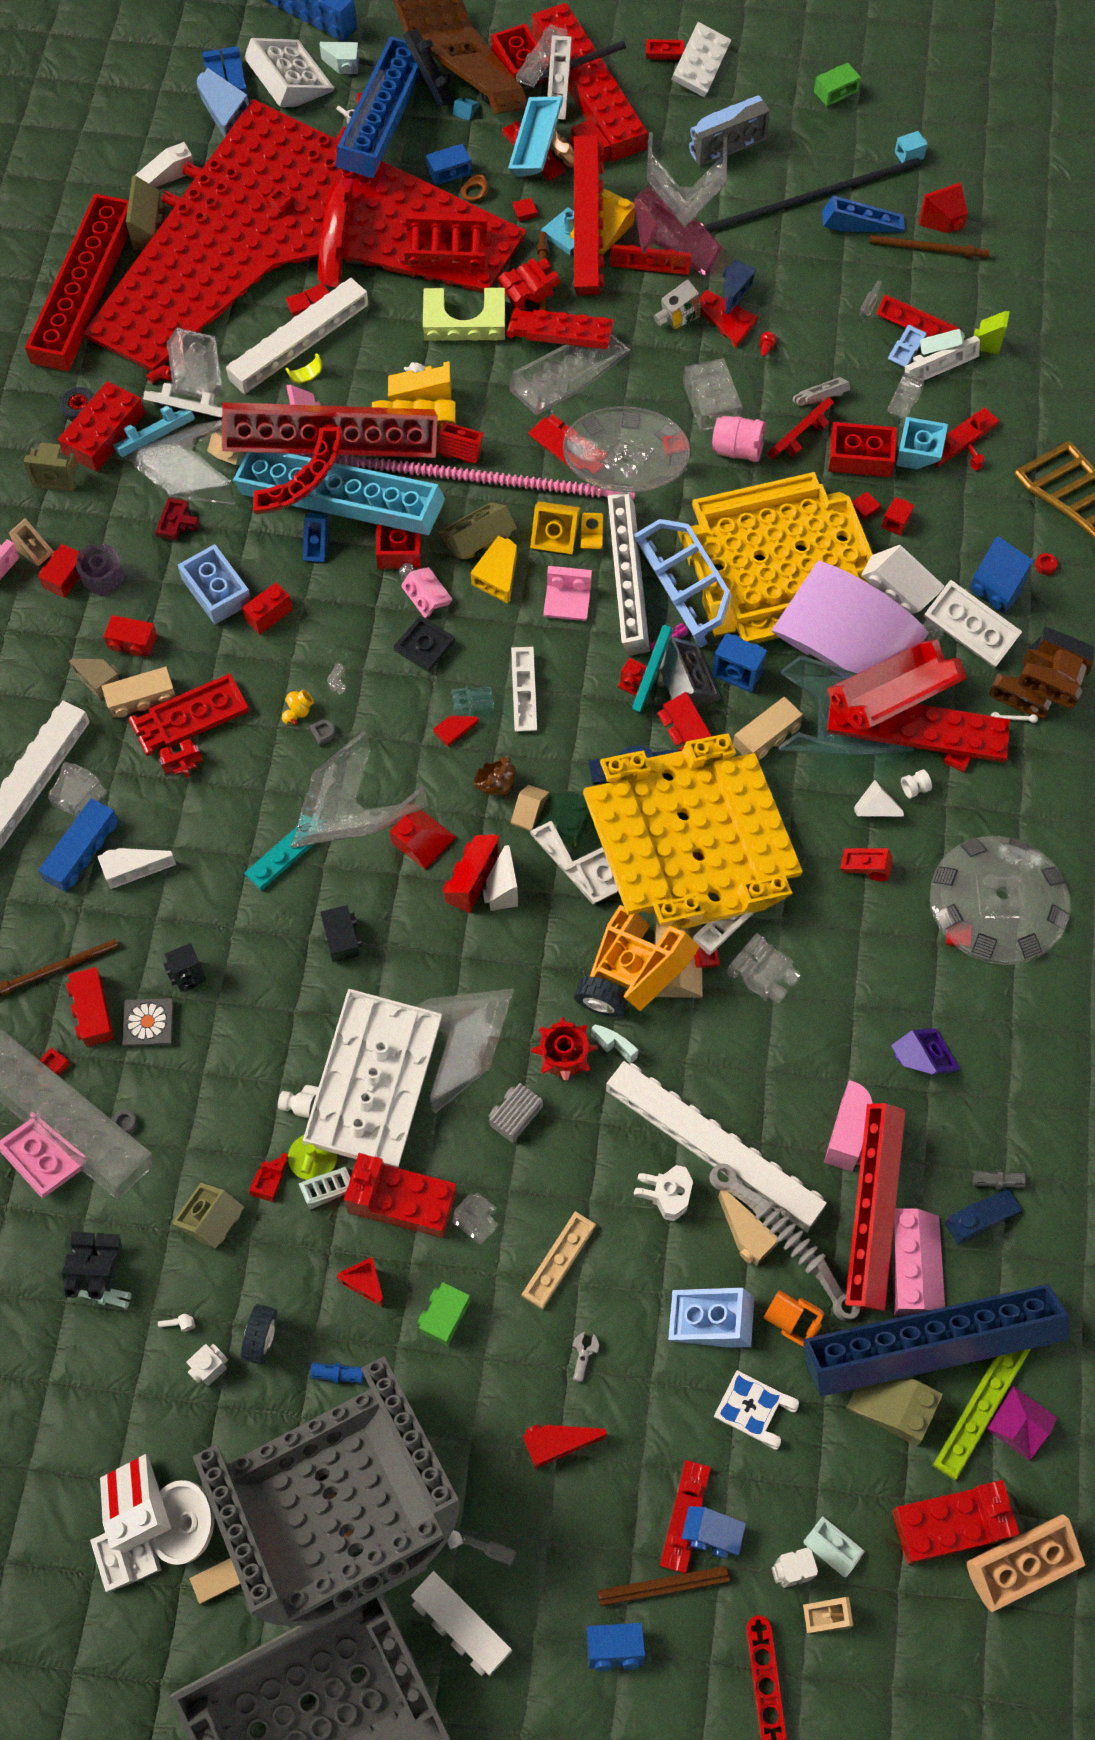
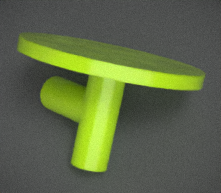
M304 1135L295 1140L289 1150L288 1162L291 1170L297 1177L308 1180L334 1170L337 1163V1154L317 1149L313 1144L303 1145Z

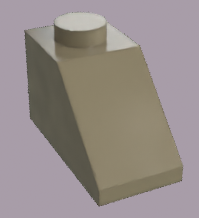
M72 658L69 660L73 672L99 700L105 697L102 685L119 681L118 676L120 672L113 664L109 666L104 659Z

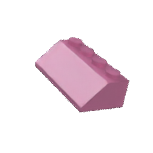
M895 1208L891 1245L894 1316H908L945 1307L940 1221L938 1215L920 1209Z

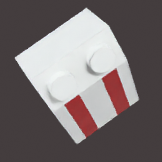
M147 1454L100 1478L103 1526L110 1549L127 1552L171 1529Z

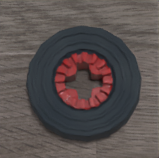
M84 387L71 388L66 391L60 400L61 411L66 419L73 421L95 394Z

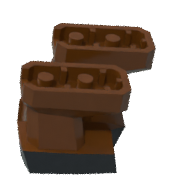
M1045 626L1041 636L1027 650L1022 662L1024 670L1021 676L1015 677L998 674L989 695L994 700L1030 716L1033 714L1037 715L1038 719L1045 718L1052 702L1066 708H1075L1083 691L1081 688L1082 681L1085 675L1088 676L1093 666L1094 646Z

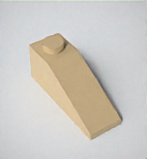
M720 1190L718 1198L736 1245L741 1251L740 1255L746 1262L750 1264L753 1262L758 1266L777 1246L778 1242L776 1240L778 1237L775 1234L770 1235V1230L767 1227H763V1223L760 1220H756L755 1216L728 1191Z

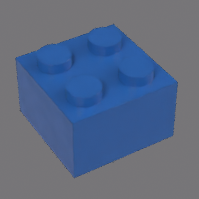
M726 633L715 652L712 676L752 693L763 674L767 650L758 644L744 641L737 635Z

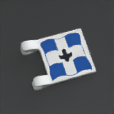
M736 1371L714 1418L777 1450L781 1444V1438L766 1431L778 1405L795 1413L799 1407V1401Z

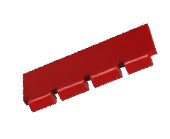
M554 414L549 418L544 417L528 432L531 438L572 470L586 469L595 477L606 467L605 463L608 457L600 450H594L595 446L585 438H579L580 435L568 425L564 426L565 423ZM565 440L583 446L581 458L564 451Z
M687 692L663 704L664 709L657 713L665 727L674 724L667 732L675 746H679L682 743L686 744L687 741L712 737ZM684 746L679 748V751H683Z

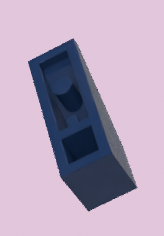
M734 260L730 266H726L723 272V278H725L723 284L725 313L729 314L753 286L756 268Z
M1008 1189L950 1215L945 1225L957 1245H960L1022 1212V1209Z

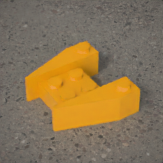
M620 905L607 924L590 977L602 978L627 988L628 990L623 997L637 1010L641 1011L688 966L700 946L686 932L672 926H668L657 945L643 940L642 938L650 925L638 913L627 915L624 906Z

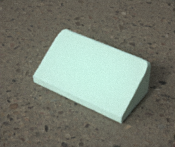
M960 329L923 338L920 340L922 354L925 355L962 345L965 334Z
M823 1516L804 1540V1544L843 1577L848 1576L865 1552Z

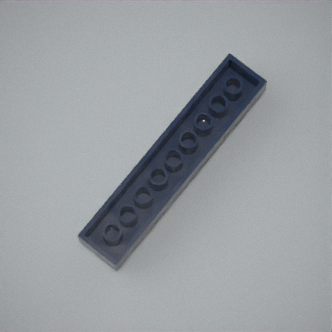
M1045 1284L803 1339L805 1363L821 1397L1069 1340V1315L1051 1286Z

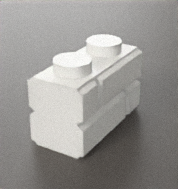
M809 1547L797 1550L795 1553L790 1552L781 1555L777 1559L776 1564H774V1567H772L776 1584L780 1583L783 1588L811 1581L818 1572L812 1550Z

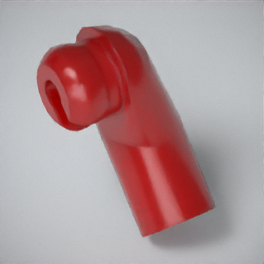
M162 365L147 374L146 377L153 384L159 379L175 380L178 373L174 367Z

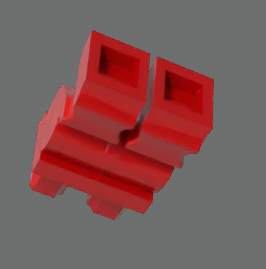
M532 258L528 260V263L522 264L517 270L512 269L510 272H503L498 277L501 288H505L507 299L511 302L514 309L519 308L521 311L526 309L524 305L526 299L539 303L546 296H552V288L560 284L559 276L555 271L545 275L552 271L546 258L539 262Z

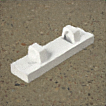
M552 35L548 97L562 96L564 98L558 119H566L572 37Z
M973 336L964 340L962 345L941 350L925 358L921 355L913 357L914 362L905 366V383L909 387L979 357L980 339Z
M164 383L162 393L154 391L144 392V400L222 417V407L213 405L215 395L213 393L203 392L201 402L174 396L176 385Z
M753 913L707 923L693 936V940L710 956ZM715 926H716L719 930H721V931L723 932V934H721V933L715 928Z

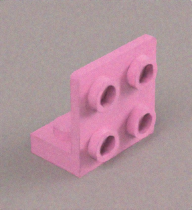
M548 566L544 617L586 621L592 570Z

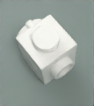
M205 1344L186 1362L191 1368L188 1373L197 1383L202 1380L209 1386L227 1369L225 1363L228 1359L214 1344L210 1347Z

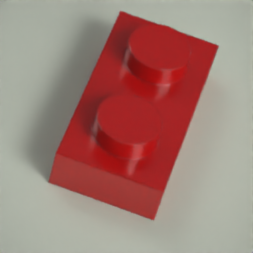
M646 39V59H681L684 52V40Z

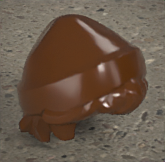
M507 756L501 757L493 763L485 762L483 769L479 768L477 770L473 783L477 789L486 795H507L513 789L516 768Z

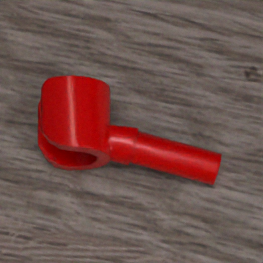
M968 444L967 448L973 457L970 459V466L973 470H978L983 467L984 456L982 454L978 455L972 444Z

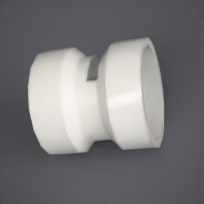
M925 770L916 772L914 776L908 775L901 778L903 791L909 799L917 796L919 792L925 793L932 790L930 777Z

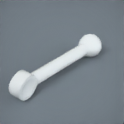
M997 712L991 714L994 717L1010 720L1030 721L1031 723L1038 721V716L1034 714L1031 716L1000 715Z

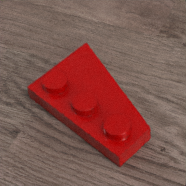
M708 290L700 297L701 314L710 323H714L720 329L719 332L724 337L727 336L732 341L731 344L737 348L756 324L758 316L737 305L729 314L725 313L724 298Z

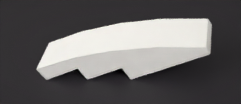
M513 647L511 652L515 732L537 731L533 647Z

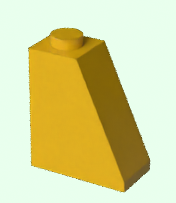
M498 536L472 570L471 585L508 604L511 598L517 560V545L510 539Z

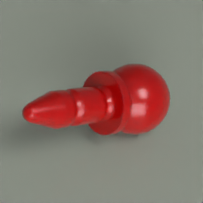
M764 332L760 337L761 354L763 357L768 355L776 343V336L773 332Z

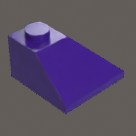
M937 1028L911 1030L891 1045L895 1051L896 1059L905 1067L931 1074L957 1072L960 1070Z

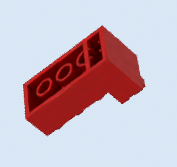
M358 1153L344 1202L349 1214L444 1238L456 1198L457 1187L456 1183L384 1165L382 1158Z
M1003 1480L978 1485L974 1489L898 1506L892 1511L907 1565L1007 1542L1019 1535Z

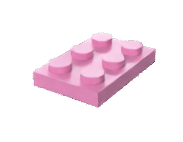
M37 1115L0 1140V1152L42 1199L83 1170L82 1164Z

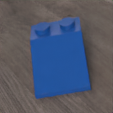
M997 536L976 571L970 589L975 595L988 601L992 607L1005 613L1020 597L1033 560Z

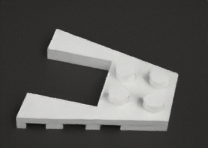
M552 821L531 830L530 834L592 904L619 892L603 847L572 861Z

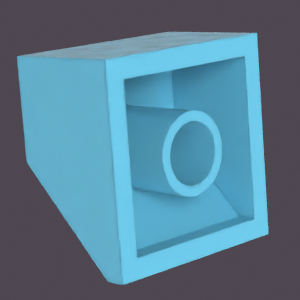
M906 417L896 466L919 469L941 461L948 424Z

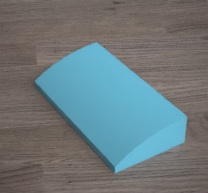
M562 96L529 97L508 167L515 177L534 175L543 170L564 98Z

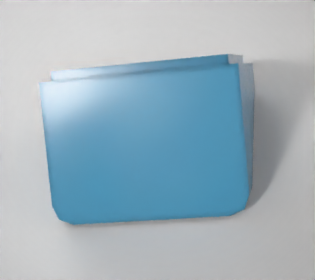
M461 97L454 103L453 115L470 120L480 103L466 97Z

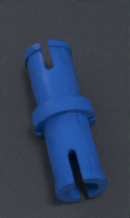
M313 1362L310 1379L333 1381L334 1384H339V1382L362 1384L364 1374L361 1370L362 1367L345 1366L338 1362L335 1365Z

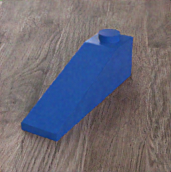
M834 195L822 211L823 227L838 231L901 233L905 231L903 214Z

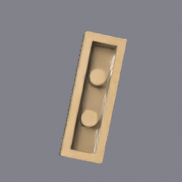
M167 667L102 685L112 719L125 717L136 711H145L150 707L176 697Z
M783 697L734 735L733 746L742 755L755 753L757 759L760 760L768 753L770 748L779 746L788 734H794L800 729L803 714Z

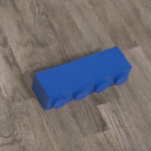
M91 798L39 868L38 872L42 879L64 892H67L70 887L74 886L80 872L90 864L93 854L103 846L106 836L116 828L118 818L114 810Z

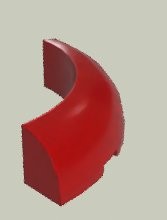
M341 179L335 182L330 189L326 202L319 245L318 281L327 286L338 287L341 281L343 252H339V249L343 247L347 213H349L353 199V179Z
M341 426L319 428V436L312 459L308 465H304L293 476L292 480L284 485L279 484L271 488L254 491L253 511L256 515L287 508L308 496L322 483L338 455L341 443Z

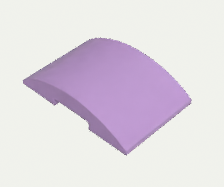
M817 561L771 630L772 633L804 654L809 655L810 653L847 678L923 642L929 633L913 615L889 596L862 579L821 561Z

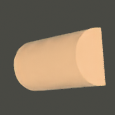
M1063 1514L967 1561V1568L973 1585L983 1603L991 1612L1085 1566L1070 1520Z

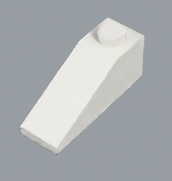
M185 142L169 147L135 176H138L155 188L187 176L182 173L186 162L194 165L192 154Z
M119 848L108 850L103 855L97 856L110 889L176 865L171 851Z

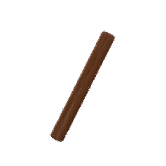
M723 1566L600 1589L598 1591V1600L600 1606H607L728 1583L729 1572L727 1567Z

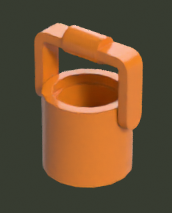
M779 1290L763 1319L782 1329L781 1333L785 1337L803 1346V1338L794 1334L792 1330L804 1308L818 1315L808 1328L806 1338L817 1336L822 1327L820 1322L824 1312L805 1299L800 1298L796 1300Z

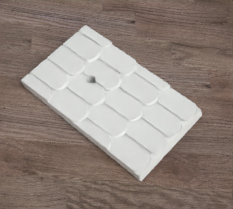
M348 989L304 1134L303 1145L313 1144L317 1149L357 1159L358 1153L382 1158L384 1165L398 1168L431 1058L442 1014Z

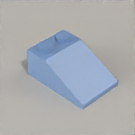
M744 1288L673 1290L668 1340L727 1348L751 1347L754 1296Z

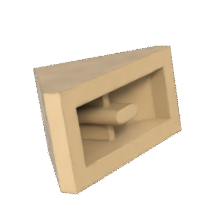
M27 519L22 520L9 532L17 551L37 566L41 565L54 552Z
M527 785L518 795L511 824L528 831L533 830L549 796V792Z
M849 1597L803 1605L807 1633L845 1630L853 1626Z

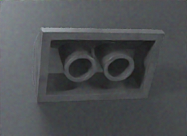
M671 637L659 668L663 677V683L671 695L670 699L672 700L687 692L695 708L720 700L721 696L698 644Z

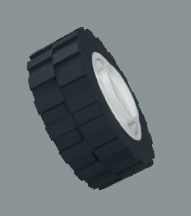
M585 976L580 979L574 995V1000L582 1007L608 1017L623 1016L628 1000L623 997L626 993L624 988L611 981L592 976Z
M256 1304L253 1307L244 1333L241 1360L260 1365L264 1363L275 1332L276 1308Z

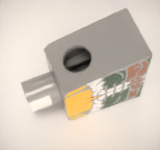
M689 280L684 281L661 299L662 311L654 315V319L659 326L668 321L674 329L701 317L698 291Z

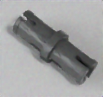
M996 1170L995 1172L973 1171L972 1181L974 1187L987 1186L995 1187V1189L999 1190L1002 1187L1024 1189L1025 1174L1002 1172V1170Z

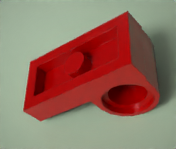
M844 848L840 869L843 873H866L870 879L883 882L890 878L893 856L888 848Z

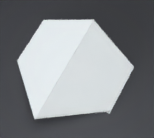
M876 780L873 781L854 807L857 816H904L901 807Z

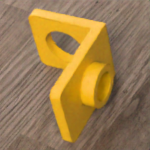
M582 513L581 548L602 549L603 514ZM588 519H596L599 523L598 526L594 529L588 528L586 525Z

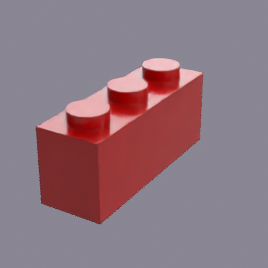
M97 967L68 974L70 983H66L69 997H73L74 1004L71 1005V1011L74 1019L77 1018L79 1026H75L78 1040H82L86 1047L115 1040L102 977Z

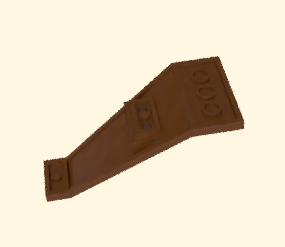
M463 0L393 1L404 32L419 30L424 40L431 39L434 44L429 50L432 57L441 62L443 67H448L487 95L494 115L526 109L528 101L522 86L472 27Z

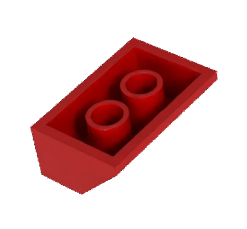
M476 835L471 843L468 842L463 851V859L461 862L457 861L453 869L454 875L451 881L447 880L442 892L444 893L446 903L468 913L471 912L500 855V839L498 835Z

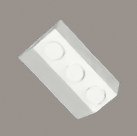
M901 545L872 555L861 575L870 585L889 596L910 614L921 611L944 588V585Z

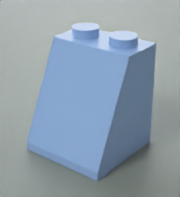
M207 68L205 72L198 76L196 84L201 100L225 138L249 105L248 98L241 90Z

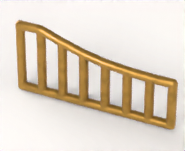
M1067 441L1014 471L1016 478L1029 492L1064 513L1095 540V528L1092 526L1095 524V515L1084 519L1077 513V511L1095 502V492L1071 506H1067L1059 500L1087 483L1095 481V468L1072 442ZM1066 451L1074 458V460L1034 482L1025 475ZM1078 466H1081L1088 473L1052 494L1040 489L1042 486Z

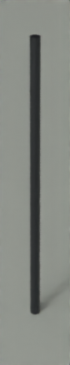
M915 158L703 226L705 233L716 231L920 166V159Z

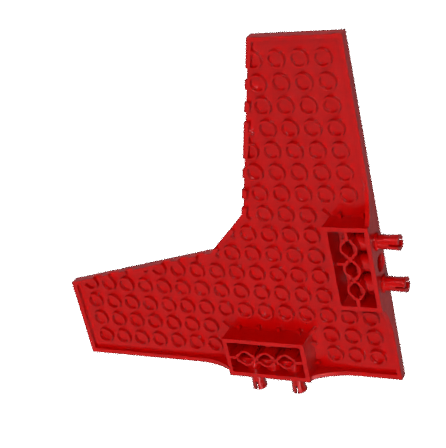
M252 99L202 169L190 162H186V165L183 166L182 173L194 178V181L183 196H176L169 191H165V194L162 195L161 202L173 207V210L94 317L83 335L84 338L151 372L164 365L173 357L172 345L185 330L198 334L202 332V328L206 324L210 325L233 305V301L236 298L242 297L252 284L256 285L266 272L269 273L273 269L281 267L282 264L290 262L297 264L309 261L308 258L319 256L321 228L327 198L331 187L341 179H353V199L349 213H347L343 247L339 249V252H343V257L347 261L353 262L357 260L365 262V265L368 266L378 265L382 266L385 270L414 277L415 275L424 276L426 280L433 281V279L444 281V284L447 285L457 284L461 285L464 289L484 293V288L493 287L525 238L526 230L381 161L374 178L335 167L337 146L346 127H342L337 137L333 138ZM278 186L292 194L295 199L282 214L266 202V198ZM406 212L487 215V234H480V252H485V268L405 265L404 250H411L412 231H407ZM420 231L419 250H431L432 232ZM440 232L439 251H451L452 233ZM460 233V252H472V233Z

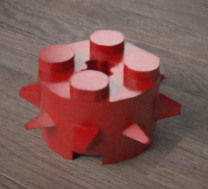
M562 1017L558 1023L552 1024L549 1029L540 1027L538 1029L541 1034L540 1046L532 1048L531 1052L539 1054L543 1064L541 1073L549 1072L556 1076H562L564 1081H568L569 1076L580 1073L582 1070L588 1072L590 1070L587 1063L588 1053L597 1049V1045L588 1043L585 1034L588 1026L584 1024L576 1027L574 1023L566 1022L565 1018ZM565 1047L567 1051H561V1048Z

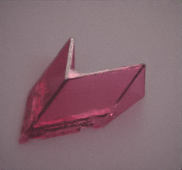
M647 185L634 199L642 253H646L653 243L666 249L692 253L690 266L704 276H708L722 247L700 221L685 216L683 209L663 195H659L653 191L652 187Z

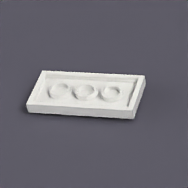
M698 22L671 80L705 98L731 39Z
M952 580L948 582L924 614L926 619L993 668L998 665L1022 633L1021 630Z

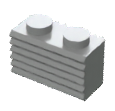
M521 1083L516 1088L512 1086L504 1096V1099H506L501 1106L496 1105L489 1114L490 1126L512 1143L515 1142L543 1107V1100Z

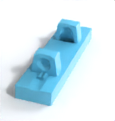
M165 406L160 409L164 419L139 432L132 425L125 427L124 430L128 438L114 444L113 448L117 454L124 457L194 420L195 417L192 411L183 408L174 413L171 407Z

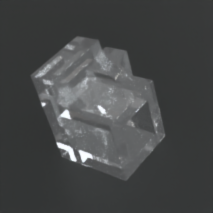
M470 1193L455 1209L453 1223L482 1245L498 1226L491 1217L495 1213L496 1207L479 1193L475 1195Z

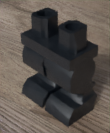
M72 1231L70 1243L72 1254L66 1255L62 1270L65 1296L76 1298L80 1290H88V1297L101 1300L105 1291H111L115 1269L118 1267L117 1262L121 1260L122 1244L120 1234L97 1233L95 1239L94 1233Z

